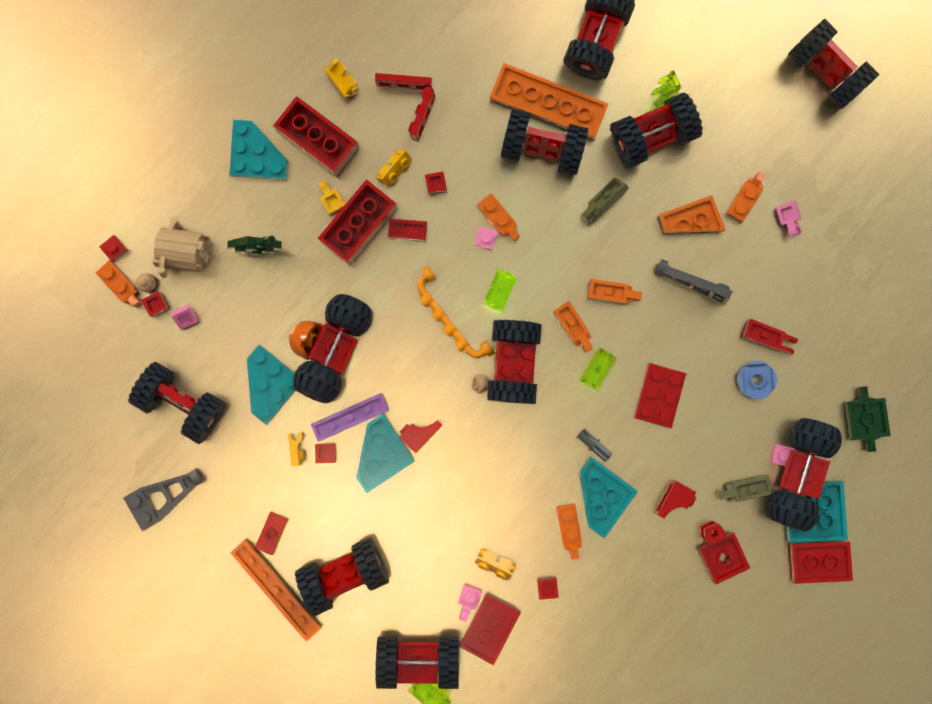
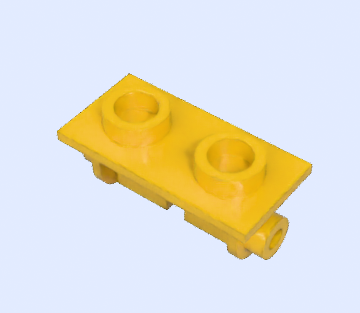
M334 58L331 61L332 65L323 67L344 98L358 94V83L350 73L346 76L344 75L347 69L341 60Z
M401 148L395 150L388 161L392 165L389 166L385 163L377 172L376 178L380 182L383 181L387 188H390L397 181L400 174L412 161L407 151H403Z
M481 548L478 558L474 563L478 564V567L484 571L490 570L496 573L495 575L502 580H509L516 568V565L513 564L514 562L502 556L499 562H496L498 554Z

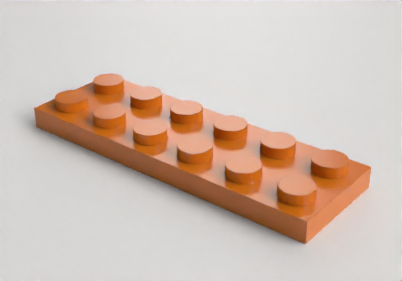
M505 63L502 65L490 95V100L521 112L529 113L531 116L567 130L569 124L589 128L587 137L593 140L596 138L609 104Z

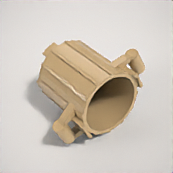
M176 217L170 219L169 226L161 225V229L158 230L155 238L154 260H152L153 265L158 267L159 275L162 278H166L170 267L196 271L203 270V263L208 264L210 255H206V241H210V237L202 233L179 230L180 223Z

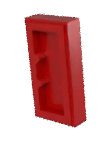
M389 218L388 238L426 241L427 221Z
M271 511L254 548L273 555L289 519Z

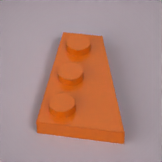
M712 195L658 215L665 234L724 232L726 230Z

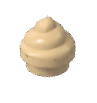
M150 273L139 275L136 281L137 287L143 292L154 290L157 283L156 278Z
M484 374L474 375L471 383L472 390H475L476 393L485 392L488 389L489 383L487 376Z

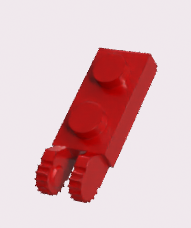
M429 86L424 88L421 93L423 100L421 105L418 104L415 111L416 118L414 122L410 123L408 129L411 139L417 142L421 138L436 97L434 89Z
M748 319L742 335L743 338L793 355L794 350L783 346V340L792 344H797L799 340L786 334L784 331L753 319Z

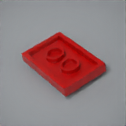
M648 363L634 418L672 429L687 373Z
M850 541L790 544L792 583L853 581Z
M486 593L459 647L494 665L521 611Z

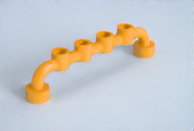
M428 266L421 270L423 274L417 282V289L422 295L419 299L425 307L430 306L433 312L431 315L437 322L440 320L443 322L445 327L442 329L448 337L453 335L457 340L454 344L460 352L464 350L473 358H481L486 354L490 357L494 354V350L487 341L480 344L482 349L477 351L470 346L426 290L425 282L427 280L432 282L436 276Z

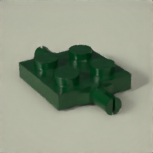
M245 236L227 242V249H234L235 253H247L248 251L252 252V255L263 256L264 253L271 254L274 253V250L282 248V241L276 240L274 236H264L262 238Z
M868 386L859 387L861 398L856 401L845 402L849 439L867 441L868 452H876L875 440L891 436L886 399L869 398Z

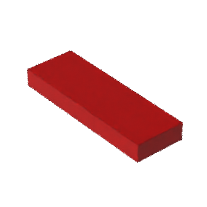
M375 73V83L379 87L424 90L428 86L432 88L431 77Z

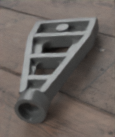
M661 259L655 273L665 276L723 305L730 299L733 291L729 290V286L722 283L715 284L672 268L668 265V261Z
M196 468L188 474L141 487L123 497L141 531H145L160 522L197 485L204 482V477ZM180 483L183 491L175 498H172L167 487ZM155 492H162L166 498V503L159 510L154 509L148 498L150 494Z

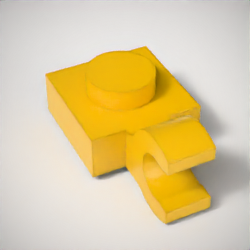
M325 179L318 183L324 193L320 199L328 214L331 215L342 209L345 203L337 189L331 191Z
M302 432L298 433V440L293 439L292 433L288 434L291 467L300 466L302 461H304V451L300 450L299 446L304 438Z

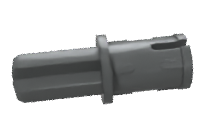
M586 428L579 433L577 438L589 447V451L592 450L603 461H607L611 457L612 453L599 442L600 439L597 440Z

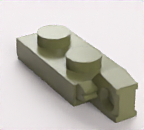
M613 178L588 202L587 210L581 214L585 222L592 224L629 189L627 184Z
M769 475L732 482L725 485L726 489L716 491L717 499L728 498L729 502H741L773 494Z

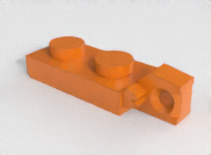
M759 171L754 179L749 178L744 182L726 214L743 223L763 191L764 186L761 183L766 174Z
M492 193L476 205L500 235L502 234L503 237L508 235L513 242L520 238L519 233L515 230L517 227L515 221Z
M107 261L95 272L123 303L129 302L136 308L142 303L135 296L138 293L137 288L112 261Z
M590 279L588 298L630 304L631 300L640 301L642 292L632 291L633 287L629 286V284Z
M568 301L553 311L576 347L581 345L585 353L593 348L589 342V339L592 338L589 334L590 331L571 302Z
M574 503L557 506L556 512L562 545L565 550L570 551L572 560L579 559L578 548L582 547V538L576 505Z

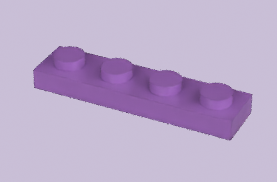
M379 393L310 425L317 441L320 442L389 411L382 393Z

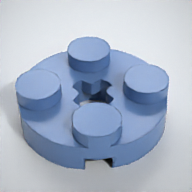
M751 361L739 369L737 385L744 396L752 399H763L768 397L775 389L777 375L775 370L764 361ZM755 375L761 378V382H758V385H755V382L752 381Z

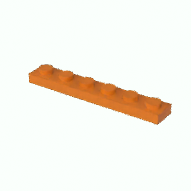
M247 539L230 552L306 642L322 628Z

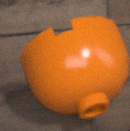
M301 321L290 331V347L297 356L310 360L307 358V355L322 324L315 321Z

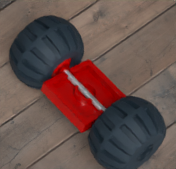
M338 294L328 302L325 310L326 322L322 323L307 355V358L313 361L302 363L294 373L293 386L295 390L321 403H330L339 394L342 385L339 374H343L358 341L352 336H360L365 333L372 321L371 308L361 300L345 294Z
M802 418L792 428L791 442L794 448L807 454L795 450L790 451L779 486L795 493L783 490L777 491L769 501L768 513L770 519L794 529L809 531L818 521L819 509L815 501L802 495L819 500L830 465V461L817 458L815 455L823 458L833 457L841 447L842 436L840 430L833 425L814 419Z

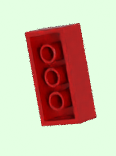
M297 96L273 125L277 133L336 177L359 149L358 142Z
M366 179L317 239L350 266L395 212L397 204Z

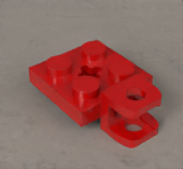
M714 521L700 526V534L706 544L699 547L698 550L715 585L750 569L734 532L725 534L722 526ZM721 554H728L729 557L726 558V563L719 560Z

